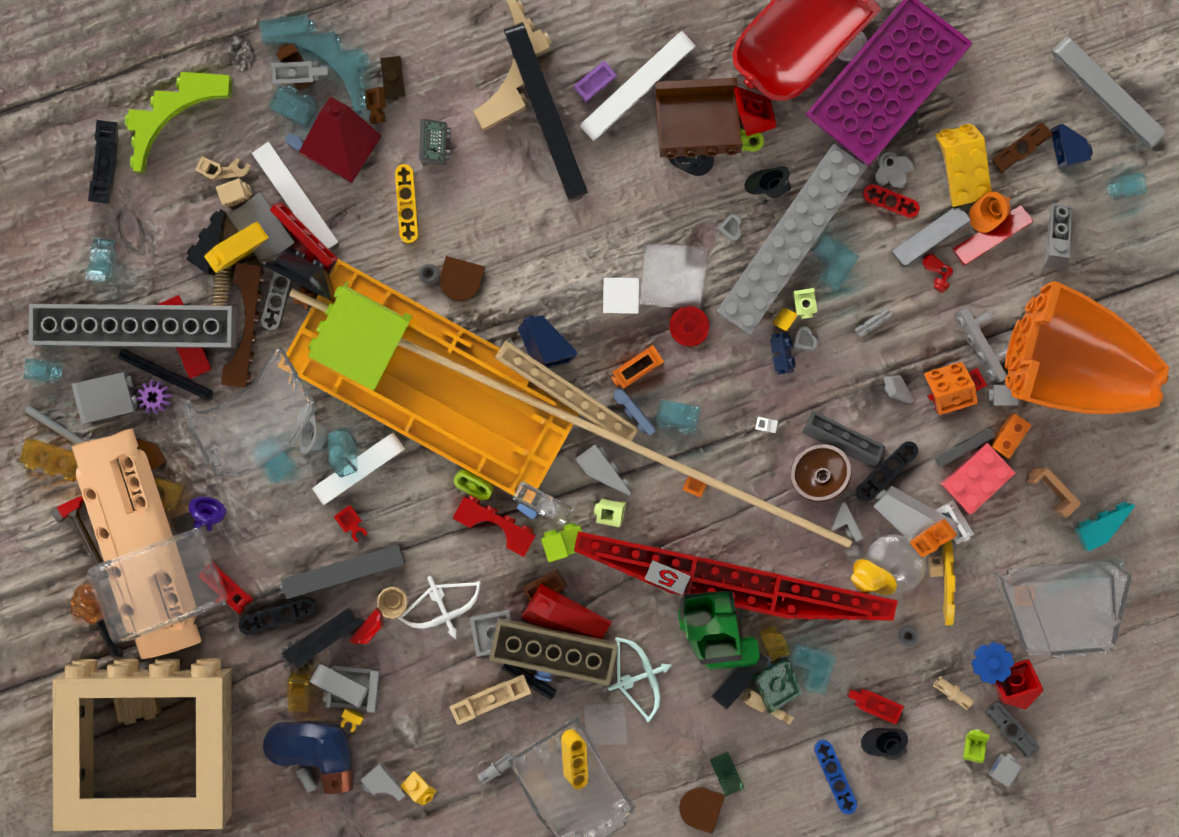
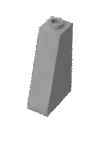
M893 486L887 491L881 490L875 497L877 501L874 507L909 541L944 518L954 530L958 526L954 520Z

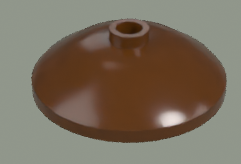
M827 444L811 446L801 452L795 459L791 469V481L795 490L800 496L812 502H826L835 499L846 490L852 476L851 464L846 454L839 448ZM822 477H827L825 481H821Z

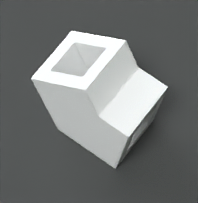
M758 417L755 429L776 433L778 421Z

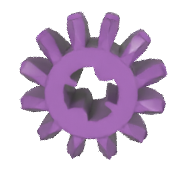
M150 380V386L147 383H143L145 391L138 389L137 392L142 394V397L136 398L137 401H143L139 406L140 409L146 407V413L149 414L153 410L154 415L159 413V409L165 412L166 408L163 404L171 405V402L167 401L166 398L172 397V394H165L169 387L165 386L162 388V381H159L156 385L154 380ZM151 394H158L156 397L157 402L151 401Z

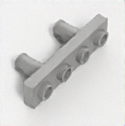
M968 308L955 313L957 325L964 330L967 335V342L977 352L976 357L985 366L988 378L995 384L1004 381L1007 375L1001 364L1005 362L1008 347L994 354L981 332L982 328L995 321L992 313L987 311L975 319Z

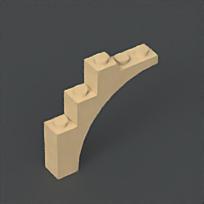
M507 0L514 25L521 22L524 23L536 57L549 51V44L552 42L546 32L542 33L541 29L532 32L535 28L530 18L525 19L522 13L525 9L521 1ZM514 58L507 78L498 91L486 103L473 111L483 132L526 109L525 103L528 101L522 91L518 92L525 85Z

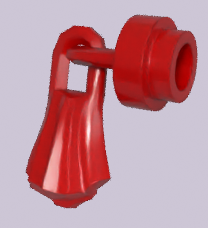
M927 254L922 258L924 269L943 275L942 279L935 278L933 288L944 293L950 286L946 280L952 276L953 269L941 262L934 254ZM943 267L948 269L946 272L941 271Z

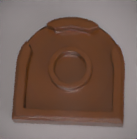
M446 256L440 275L442 291L447 297L455 301H465L472 298L480 288L485 266Z
M696 787L689 790L682 796L679 804L680 815L683 821L690 827L713 834L725 794L704 787Z

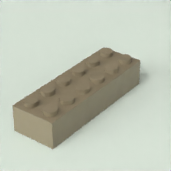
M498 617L489 660L610 685L618 644L613 641Z

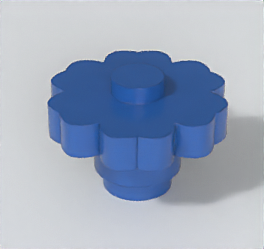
M991 642L988 646L981 644L974 651L976 658L971 661L972 669L975 674L980 675V680L990 684H994L996 680L1003 682L1011 675L1009 668L1014 665L1012 654L1005 651L1004 645Z

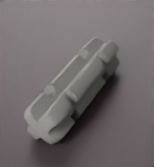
M884 309L879 315L877 314L864 322V325L855 328L856 334L859 337H863L868 334V331L871 332L882 325L883 321L891 319L893 316L890 310Z

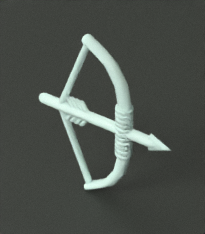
M616 637L615 640L618 644L617 683L610 685L608 690L612 691L620 688L645 717L646 722L649 723L660 704L659 684L654 675L662 671L666 673L672 665L661 664V667L652 669L648 657L640 646L633 641ZM620 642L629 644L637 651L642 659V665H644V670H646L645 673L634 677L628 674L620 677ZM646 677L649 678L648 680L655 697L654 708L649 717L626 691L633 687L635 681Z

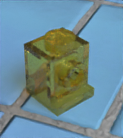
M775 626L767 627L759 632L771 661L790 654L782 633H777Z

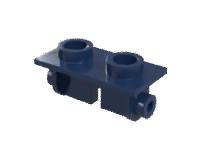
M788 332L780 333V335L772 334V339H770L772 353L780 352V356L773 357L775 371H777L778 375L794 372L796 364L794 357L791 355V337L788 336Z

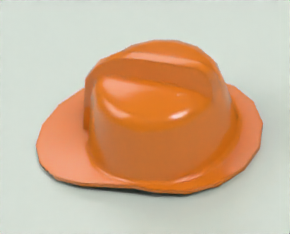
M995 191L986 193L970 209L969 218L971 219L972 227L981 233H987L996 228L1009 215L1011 209L1009 201L1011 198Z

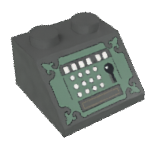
M420 119L419 161L421 164L446 165V160H450V148H447V140H451V128H447V122Z

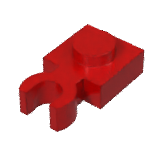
M351 504L334 516L345 533L351 530L352 539L355 542L359 541L356 536L358 531H361L365 536L368 535L365 528L359 527L358 524L362 519Z

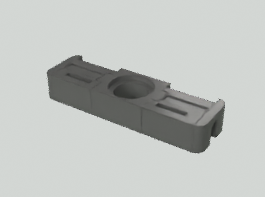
M988 427L936 456L935 460L939 467H942L996 437L992 428Z
M995 701L985 710V714L999 726L998 729L1006 738L1025 754V758H1030L1032 752L1039 750L1040 747L1000 702ZM1010 724L1017 726V732L1014 735H1008L1007 727Z

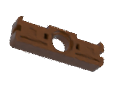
M1040 123L992 158V163L998 167L997 170L1000 173H1004L1005 170L1017 161H1021L1036 150V147L1048 138H1052V133L1044 123ZM1020 142L1027 145V152L1024 154L1017 151V144Z

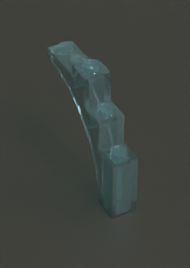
M308 14L259 21L261 41L264 45L286 43L291 45L294 43L296 47L310 51L325 60L344 81L351 97L354 112L357 114L364 113L363 107H367L365 95H361L360 88L364 87L362 75L358 73L366 72V66H369L368 54H364L362 48L339 51V49H342L341 37H337L335 31L312 34V32H315L314 20H310Z

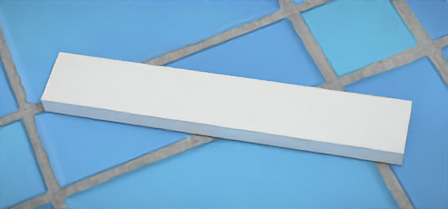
M267 142L252 152L294 215L328 249L338 243L337 239L271 144Z

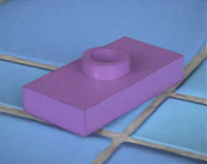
M604 60L576 83L573 88L587 103L612 82L617 75Z

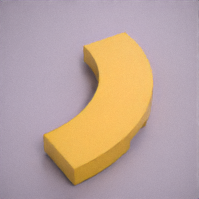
M951 540L942 545L941 552L944 571L943 614L945 626L953 625L955 616L954 592L956 590L955 575H953L954 554Z

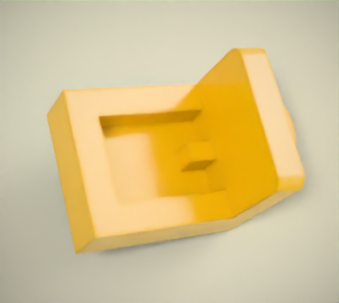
M415 771L401 785L414 802L423 806L429 803L437 792L435 788L429 786Z

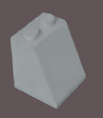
M128 372L71 384L82 424H92L138 412L139 401L136 400L137 396L133 395L132 387H134L132 376H128Z

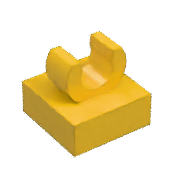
M345 708L341 716L345 718L341 722V727L343 728L346 722H351L352 728L350 731L354 732L357 725L360 726L365 715L351 708Z

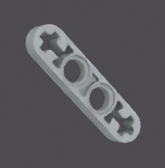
M275 271L262 316V325L269 331L277 330L281 325L292 280L286 278L287 285L284 288H279L276 285V280L282 275ZM274 296H279L282 299V304L278 308H274L271 305V299ZM269 308L273 311H280L279 315L274 314V320L277 323L276 325L272 324L271 327L266 322V319H270L272 315L271 312H268Z

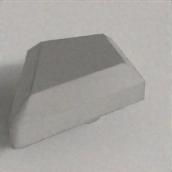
M900 375L883 378L886 385L884 389L889 397L909 404L914 402L913 396Z

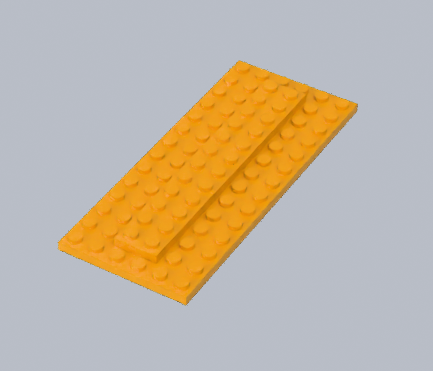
M339 259L337 260L329 275L334 293L339 286L343 287L346 282H349L348 287L402 316L405 312L413 316L402 336L403 339L574 416H579V413L497 360L495 356L500 350L499 347ZM318 295L316 298L317 300L328 305L330 303L334 304V302L322 297L321 295ZM311 307L279 365L281 368L530 504L574 424L399 345L377 387L373 391L308 357L311 351L308 349V346L313 337L317 339L319 332L316 330L322 320L326 321L328 317L325 312Z

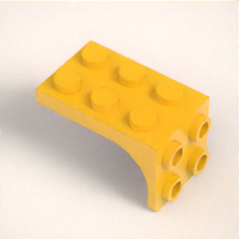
M963 124L959 128L943 129L936 133L935 138L941 147L945 161L951 205L956 207L976 202L986 193L992 191L985 139L975 125Z

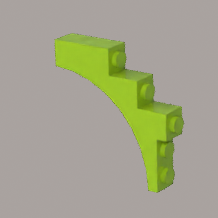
M180 72V77H177L176 88L179 89V92L155 90L154 96H151L150 101L153 111L129 109L128 114L125 115V126L130 132H135L131 140V145L134 147V156L131 155L130 167L133 168V171L145 174L147 158L153 142L163 127L177 114L200 102L231 98L233 78L230 75Z

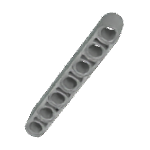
M1067 36L1064 37L1051 51L1054 58L1146 147L1152 149L1166 134L1165 130L1072 39Z

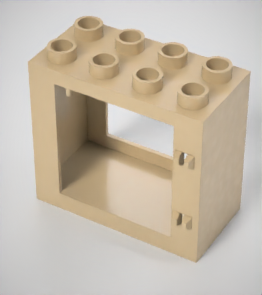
M218 658L197 659L196 663L191 664V669H180V659H157L155 664H149V669H139L138 659L114 660V664L107 665V669H97V660L95 659L73 660L72 664L65 665V672L53 679V831L224 828L232 815V668H221V659ZM196 697V797L94 798V698ZM85 705V717H81L82 706ZM85 768V780H81L82 769Z

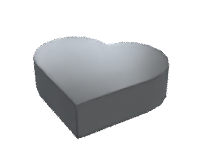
M736 214L729 215L717 230L730 241H737L742 234L739 228L741 225L740 217Z
M807 326L799 327L795 334L793 348L807 351L816 349L818 340L815 336H812L811 329Z

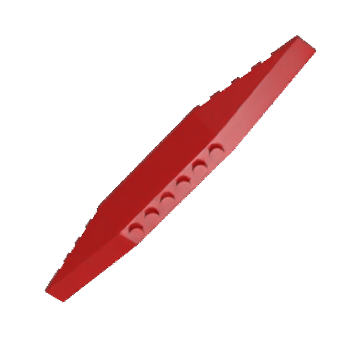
M581 531L577 533L574 552L658 587L668 593L681 595L645 580L652 560L690 575L685 591L681 596L704 592L733 591L735 607L787 619L894 621L898 600Z

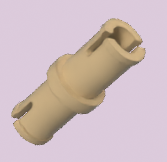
M942 676L935 681L933 687L944 693L950 701H955L965 710H968L973 704L974 700L960 691L957 685L953 686Z

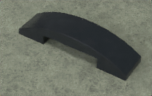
M97 120L92 181H90L88 201L109 204L117 159L118 122Z

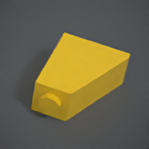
M257 221L216 245L204 257L215 273L246 259L269 237Z

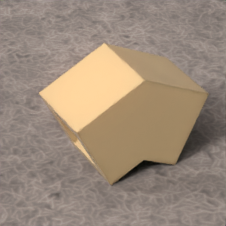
M942 556L929 557L928 572L930 577L943 576Z

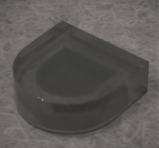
M190 513L171 518L174 529L178 534L187 535L194 530V518Z

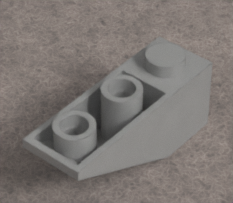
M1051 204L1043 268L1064 270L1070 259L1072 207Z
M594 444L575 458L588 476L627 495L631 494L629 489L632 487L625 478L621 480L617 475L620 471L613 462L608 463L605 458L608 454L601 445L597 447Z

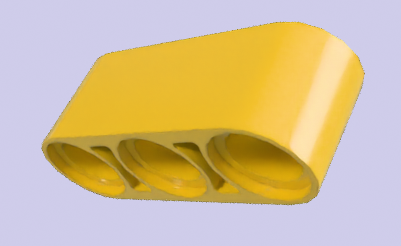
M569 729L561 736L563 774L574 789H581L588 783L586 742L574 729Z

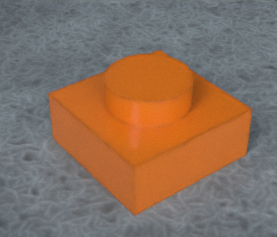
M688 476L682 490L701 498L707 484Z

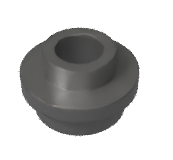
M425 264L419 270V278L426 284L436 282L439 277V270L433 264ZM427 270L433 272L432 277L427 278L425 276Z
M904 626L899 630L898 639L903 645L912 646L918 641V631L914 627ZM906 632L911 633L910 639H905L904 635Z

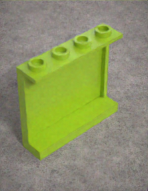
M346 282L343 287L339 286L333 296L337 299L334 304H329L325 312L328 317L326 321L322 320L316 330L319 332L317 339L313 337L308 346V349L311 350L308 357L374 391L413 316L406 312L402 316L352 290L348 287L349 282Z

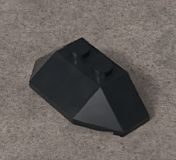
M297 250L295 253L285 251L261 259L259 262L263 266L335 303L336 298L333 297L335 294L329 272L323 269L324 264L314 259L312 263L305 260L307 256Z

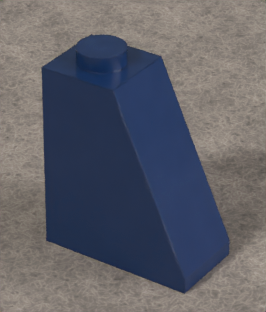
M534 315L528 316L523 319V323L518 327L529 356L547 368L568 364L578 355L577 351L543 315L534 317Z

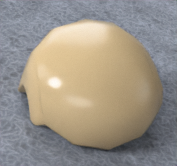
M388 587L382 590L378 596L377 607L385 618L395 619L400 617L407 609V596L398 587Z

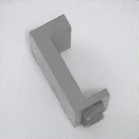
M331 665V670L364 686L369 691L359 708L324 690L323 702H326V707L367 710V712H375L377 710L381 669Z

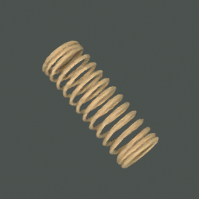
M221 270L217 272L218 275H215L217 278L214 280L219 282H214L216 284L214 288L217 289L213 291L219 293H213V295H216L213 298L217 300H213L214 304L212 306L228 305V303H223L228 302V300L221 298L229 297L219 294H229L228 292H222L229 291V289L221 287L230 286L219 283L229 284L230 282L222 280H230V278L220 276H231L230 274H224L231 273V271Z

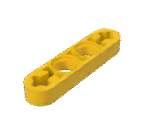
M401 164L395 170L399 235L403 242L411 244L418 239L414 172L409 165ZM403 168L410 172L406 179L407 183L411 181V185L404 184L399 186V182L403 183V177L399 175ZM404 188H408L412 192L411 197L407 200L402 199L400 196V192ZM406 208L413 211V217L409 220H405L402 217V211ZM414 222V226L410 225V230L415 235L411 236V240H408L406 236H403L407 232V226L402 227V223L409 224Z

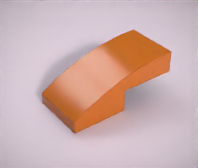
M944 518L917 535L909 543L923 558L936 551L942 544L955 538L957 533Z

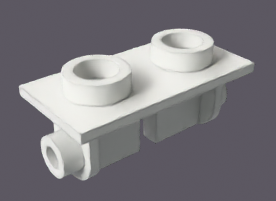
M954 500L936 510L958 524L955 530L957 535L953 538L957 545L961 542H966L974 535Z

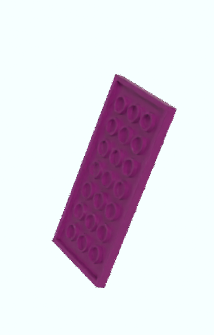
M903 0L808 110L805 116L869 167L968 51L973 42L919 0Z

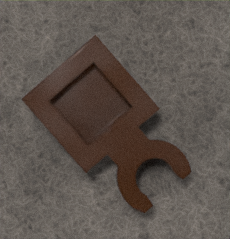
M384 87L365 90L367 110H371L370 123L379 124L386 122L382 109L386 108Z

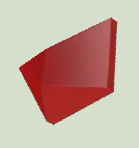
M735 86V97L746 136L774 129L777 124L771 99Z
M1029 659L1014 663L1009 668L1011 675L1005 681L996 680L994 685L999 701L1026 710L1044 691Z

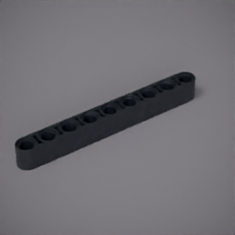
M521 22L505 28V36L567 198L570 201L588 193L525 25Z

